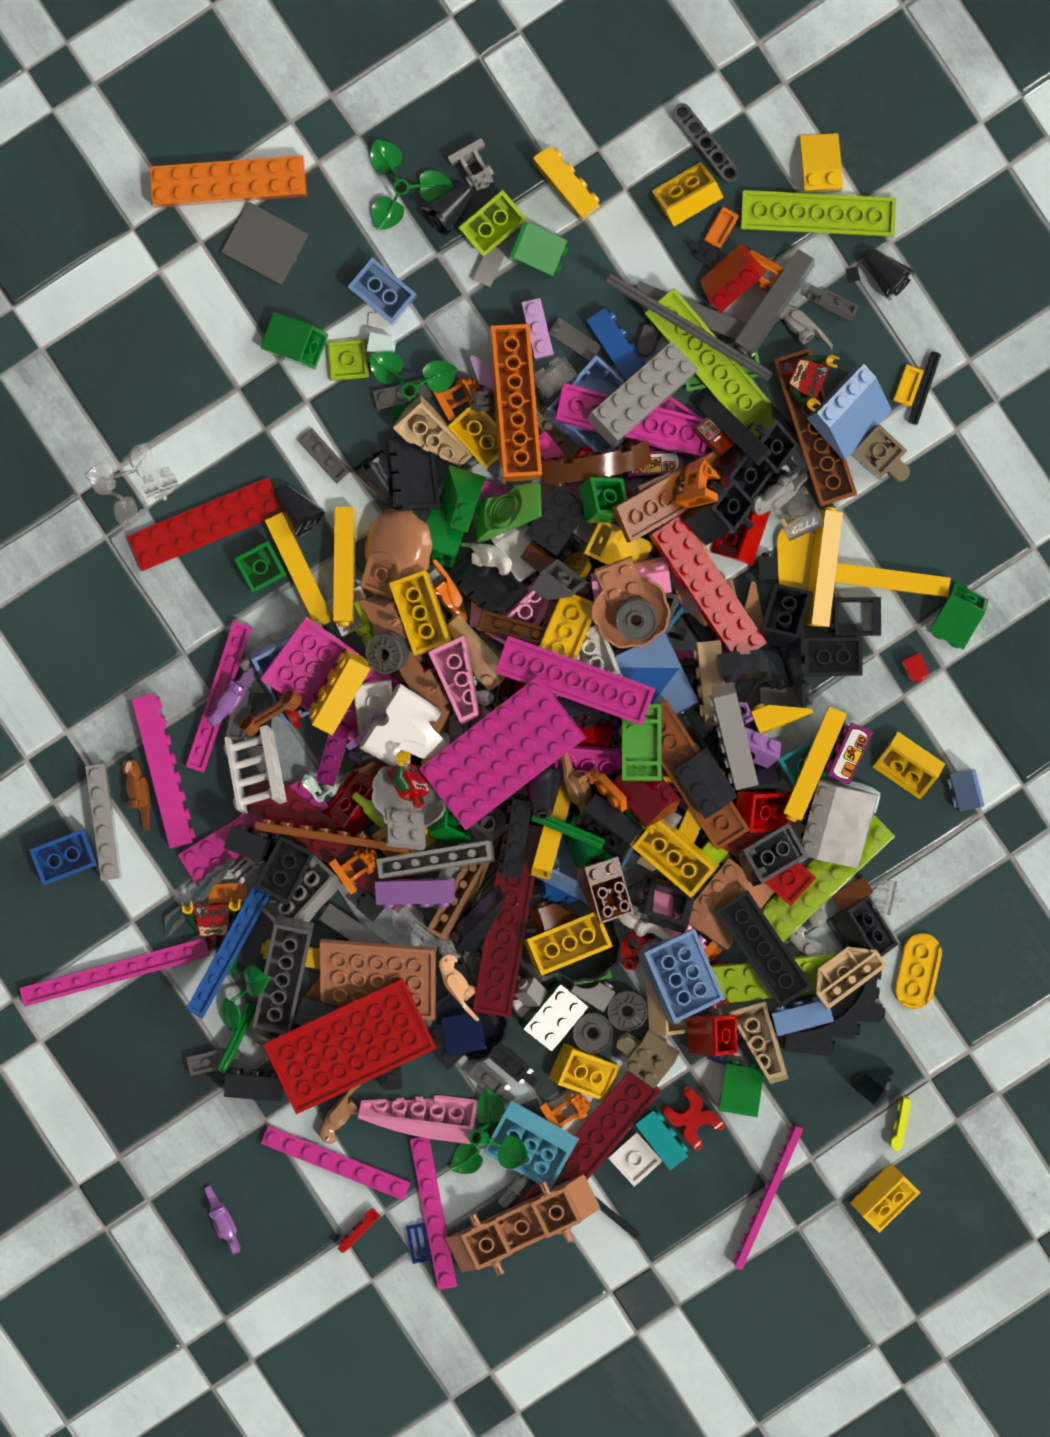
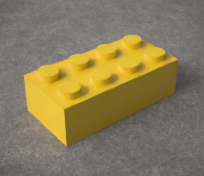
M348 649L344 653L341 652L336 661L338 664L335 670L331 669L327 676V684L320 688L318 692L319 698L316 703L313 702L308 710L312 725L331 735L334 734L370 671L367 659Z
M663 818L656 822L657 827H650L654 830L653 834H649L646 830L632 848L689 897H692L719 865Z
M594 913L524 941L538 977L613 947L604 924L598 923Z

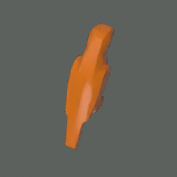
M432 559V564L442 577V580L433 587L444 608L451 613V619L448 620V623L458 615L467 622V614L461 592L437 560Z

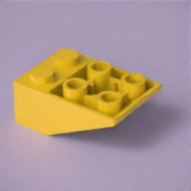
M598 523L584 554L607 565L632 556L634 563L646 561L654 543L641 537L627 543L620 527L612 523Z

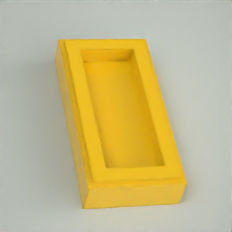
M906 364L893 401L911 407L924 370Z

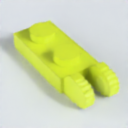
M902 1096L901 1101L898 1100L896 1111L899 1112L898 1119L894 1120L893 1130L896 1133L890 1139V1145L895 1151L902 1149L911 1099Z

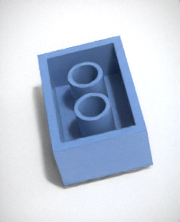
M373 257L348 286L352 293L392 326L417 298V294Z
M817 995L811 996L810 1000L806 1002L802 999L793 1001L791 1006H783L782 1008H779L778 1005L774 1006L773 1010L770 1011L777 1036L834 1022L831 1009L827 1010Z

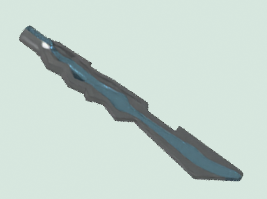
M230 856L223 864L216 865L214 870L207 873L204 879H200L199 886L190 890L191 898L183 903L184 906H190L189 900H192L193 906L195 904L200 905L210 894L213 886L222 881L236 860ZM182 905L164 916L166 937H169L187 919L182 911Z

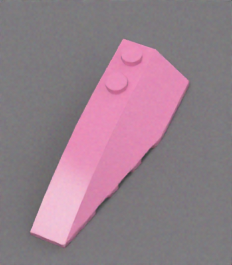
M441 1095L428 1099H423V1096L415 1097L413 1100H404V1098H396L395 1101H387L386 1099L361 1101L358 1118L413 1136L471 1144L469 1134L475 1129L478 1100Z

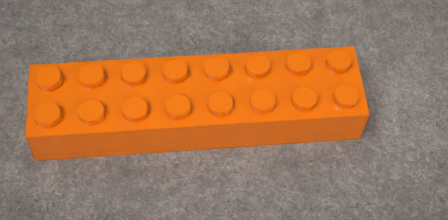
M303 155L149 167L152 205L154 208L307 197Z
M529 324L491 326L488 331L500 479L501 482L539 480L542 476L530 327Z

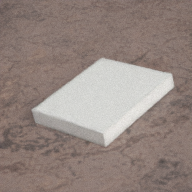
M368 313L369 327L380 326V315L378 313Z

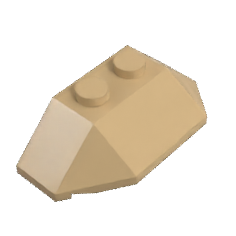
M847 947L817 969L816 995L828 1010L888 965L877 950Z

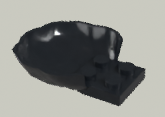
M563 901L557 904L575 914L577 919L592 913L590 906L583 901L573 903ZM615 919L603 923L613 947L555 971L571 982L595 981L605 976L609 970L618 965L623 944Z
M449 992L445 998L440 999L436 1003V1017L431 1022L437 1028L430 1034L436 1049L430 1052L448 1070L463 1056H466L469 1062L485 1061L493 1055L495 1049L505 1040L509 1024L508 1018L473 1011L479 1018V1021H476ZM475 994L469 1000H464L465 1004L472 1011Z

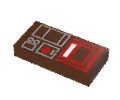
M708 417L693 429L719 457L734 445Z

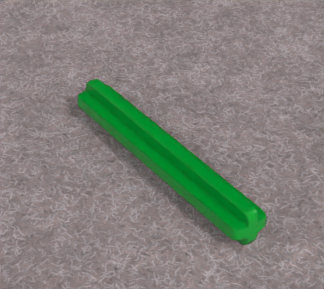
M532 815V821L599 849L605 843L603 837L551 816L541 820Z
M247 1003L241 1016L240 1025L234 1030L217 1066V1071L220 1073H227L256 1012L257 1006L253 1003Z

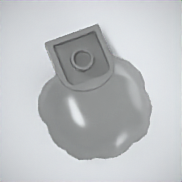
M384 766L373 779L372 802L377 814L385 822L386 846L424 850L426 847L425 828L443 816L446 805L427 780L429 793L423 797L425 805L415 809L412 801L403 800L399 797L387 774V771L394 766Z

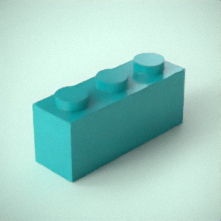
M652 1109L637 1120L635 1125L669 1170H672L688 1157L686 1153L688 1148L682 1141L678 1143L675 1139L677 1134L671 1126L666 1127L663 1123L665 1118L659 1110L655 1112Z

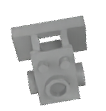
M481 138L448 156L451 166L461 162L468 175L465 178L469 186H474L477 191L488 187L490 183L494 182L492 179L493 170L489 164L485 166L478 151L485 148ZM478 161L482 171L473 175L468 166Z

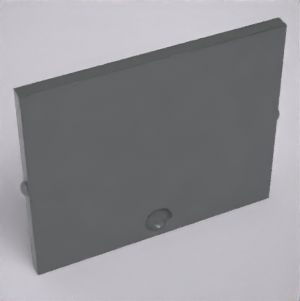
M248 202L221 252L282 285L294 262L297 261V257L309 234Z

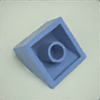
M970 768L949 774L947 784L949 790L953 789L954 797H952L954 809L957 808L958 811H965L985 806L975 769Z

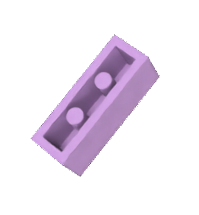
M541 299L522 302L525 322L530 327L534 360L553 357V349Z

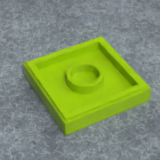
M366 339L328 342L331 381L369 378Z

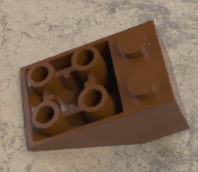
M607 857L574 868L580 889L599 924L634 913L618 857Z

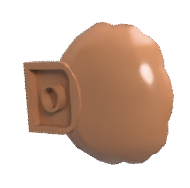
M386 509L371 524L367 540L364 544L367 563L360 587L394 599L389 583L428 570L432 540L428 525L411 511H401V509Z
M632 556L595 569L603 591L593 604L592 619L606 641L618 648L642 647L653 642L657 636H660L667 630L671 611L666 601V593L655 581L639 576ZM634 597L643 598L650 602L655 609L657 619L653 633L644 640L638 641L629 640L622 636L617 629L615 618L620 604ZM634 615L631 621L638 623L641 621V617Z

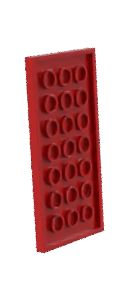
M404 978L263 1044L296 1115L436 1049L435 1043Z

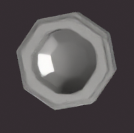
M818 909L808 920L812 926L821 927L826 924L827 915L824 910Z

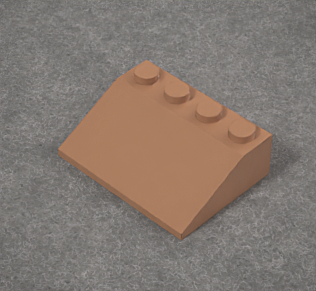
M730 855L713 878L708 881L704 889L696 896L689 924L724 948L729 949L734 943V939L715 911L746 890L750 892L761 909L774 891L765 883L752 886L740 862Z

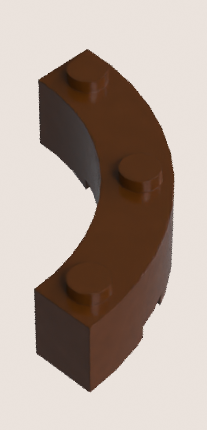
M631 441L616 446L615 451L600 450L586 453L584 457L575 459L574 455L552 456L541 461L545 484H553L554 487L565 483L586 481L590 477L606 478L631 470H644L646 465L652 463L649 442Z

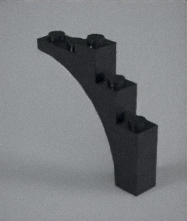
M882 970L864 983L861 992L852 1005L835 1018L834 1022L826 1023L813 1029L785 1034L783 1050L831 1056V1052L835 1051L833 1037L856 1040V1035L860 1034V1024H857V1021L881 1023V1019L885 1017V1007H882L883 1004L881 1002H875V999H879L880 987H877V980H881Z

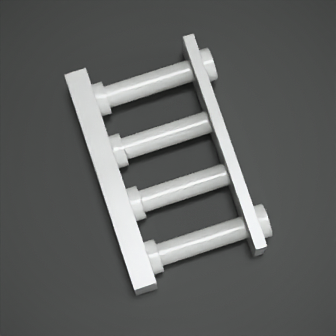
M267 725L260 727L261 734L255 738L235 743L229 737L224 738V751L228 756L235 795L233 803L235 808L243 814L248 813L246 805L268 798L273 799L279 804L287 802L274 730ZM258 744L263 745L264 752L261 755L241 761L238 760V750ZM261 762L266 763L267 770L265 773L242 779L241 768ZM265 780L269 781L270 788L268 791L245 797L244 786Z

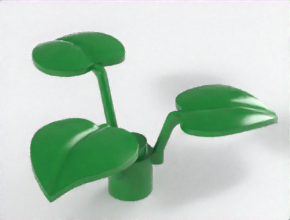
M374 141L370 156L373 168L380 174H386L391 170L396 181L393 186L396 192L393 200L388 196H382L373 203L372 216L377 230L389 229L401 221L404 215V207L402 204L397 203L396 200L399 195L406 194L409 189L420 188L421 197L429 202L453 188V184L448 177L435 170L423 172L419 178L421 184L409 185L406 180L399 179L394 170L402 161L400 149L390 142Z
M386 351L373 353L370 356V366L374 376L384 384H391L395 377H397L403 386L402 394L407 398L408 405L412 403L411 398L415 397L418 388L428 382L429 389L434 392L440 393L448 390L458 371L454 365L446 361H431L423 368V375L426 379L418 384L413 381L405 383L398 374L403 369V362L398 354ZM400 404L394 408L392 412V422L394 425L408 406L407 404Z
M237 957L227 975H231L232 972L243 973L247 989L233 997L231 1001L228 998H224L220 1004L222 1021L231 1031L238 1028L241 1022L240 1009L234 1002L246 993H249L252 997H258L264 991L270 979V976L264 974L265 969L259 970L254 965H248L245 970L237 969Z
M486 1088L481 1094L476 1109L477 1120L480 1123L487 1124L479 1127L478 1130L470 1132L469 1141L471 1144L462 1143L457 1147L449 1167L453 1172L459 1174L477 1172L483 1164V1158L478 1154L481 1151L479 1146L487 1144L501 1148L498 1151L497 1158L499 1164L504 1168L515 1169L527 1162L528 1153L522 1140L514 1136H507L503 1141V1145L490 1141L488 1133L484 1131V1129L491 1125V1121H500L505 1112L504 1102L489 1088Z

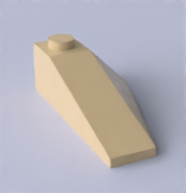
M421 395L406 407L393 426V429L407 442L414 443L426 451H431L439 455L440 458L459 467L473 456L447 427V422Z
M458 615L447 624L452 640L462 636L466 637L473 676L476 677L477 685L482 690L488 689L491 691L506 678V676L495 673L500 659L466 621Z

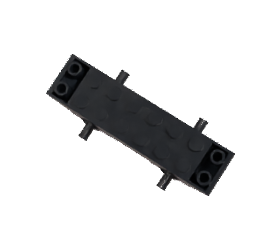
M770 402L749 430L771 450L772 454L757 466L737 446L717 472L721 479L713 480L707 486V489L718 494V501L691 508L682 520L704 545H708L728 533H735L742 524L748 530H751L754 527V523L751 522L748 516L756 504L753 500L773 473L778 474L783 466L787 465L791 471L797 467V464L791 459L793 452L799 445L794 439L793 427Z

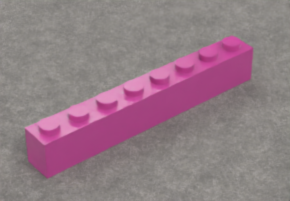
M150 694L132 699L169 847L173 848L193 843V838H196L194 828L189 826L188 820L191 819L189 809H185L183 801H186L185 792L180 790L179 782H182L179 771H175L174 764L177 761L175 753L170 751L169 745H172L170 734L165 732L164 727L167 726L165 715L161 716L160 708H163L160 696L157 697L156 694Z

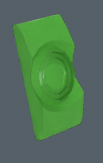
M536 482L514 486L509 493L499 497L488 498L476 509L477 542L482 543L542 517L541 485Z
M661 704L649 705L643 725L622 718V781H661Z

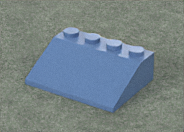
M865 364L853 368L826 396L821 405L815 408L816 412H811L807 419L844 461L892 409L877 378Z
M695 929L673 936L637 952L668 1023L675 1024L725 999Z

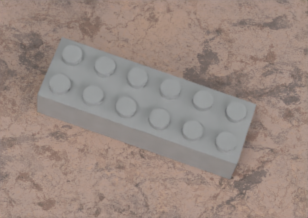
M671 342L594 409L586 420L614 447L689 381L698 371V368Z

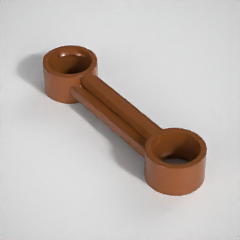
M288 689L284 692L280 701L256 716L252 714L245 716L240 723V730L248 736L255 735L262 724L286 709L289 711L297 709L302 701V696L295 690Z

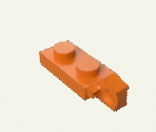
M596 767L589 770L587 775L590 784L596 785L600 794L605 795L609 799L612 807H617L621 813L627 810L626 796L604 773L601 774Z

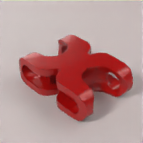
M687 1085L683 1090L689 1100V1106L685 1111L676 1112L669 1105H665L661 1109L674 1126H684L683 1135L685 1139L696 1150H700L703 1146L702 1141L697 1136V1129L700 1125L710 1124L716 1130H722L725 1126L711 1109L701 1110L703 1100Z

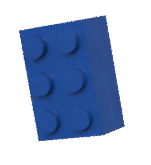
M86 828L29 850L43 886L99 865Z

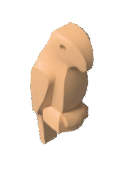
M445 955L439 961V968L447 990L476 1021H479V1018L464 1002V1000H469L476 993V987L469 986L465 977L454 968L457 958L453 955Z

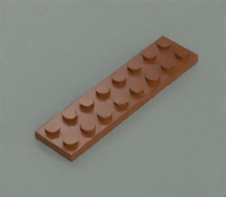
M733 445L721 457L712 450L692 462L705 459L718 472L736 447ZM689 464L612 507L627 543L633 542L688 510L675 503L676 495L683 494L685 471Z
M664 700L659 703L661 704V764L716 850H719L750 829L732 801L718 812L704 819L674 771V766L699 752V749L668 701Z
M261 819V822H255L254 830L411 853V849L386 846V838L375 837V840L369 839L370 835L356 834V837L350 836L351 832L337 831V834L331 833L332 829L318 828V831H314L312 826L299 825V828H294L293 823L280 822V825H275L274 820Z

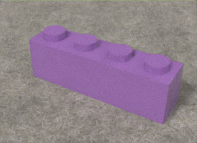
M454 878L378 880L375 882L376 905H383V908H392L394 904H401L402 908L413 907V904H419V907H430L431 904H438V907L449 906V903L455 901Z

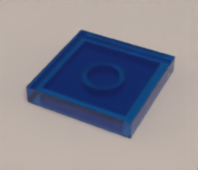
M473 1012L479 1018V1021H476L469 1013L441 1018L449 1056L486 1049L479 1012Z

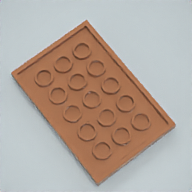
M321 939V1001L343 1007L404 978L424 1020H435L436 947Z

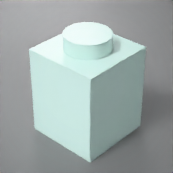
M370 332L367 353L395 352L396 342L393 341V336Z

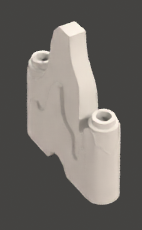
M398 684L384 705L387 713L386 719L372 724L360 744V749L389 765L395 766L398 764L396 754L401 752L400 750L410 752L423 759L433 758L450 744L429 723L432 720L434 722L438 720L441 714L439 708L405 686Z

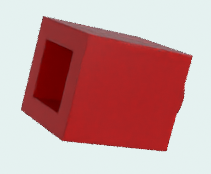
M921 653L901 661L910 682L915 681L917 684L926 680V675L930 674Z

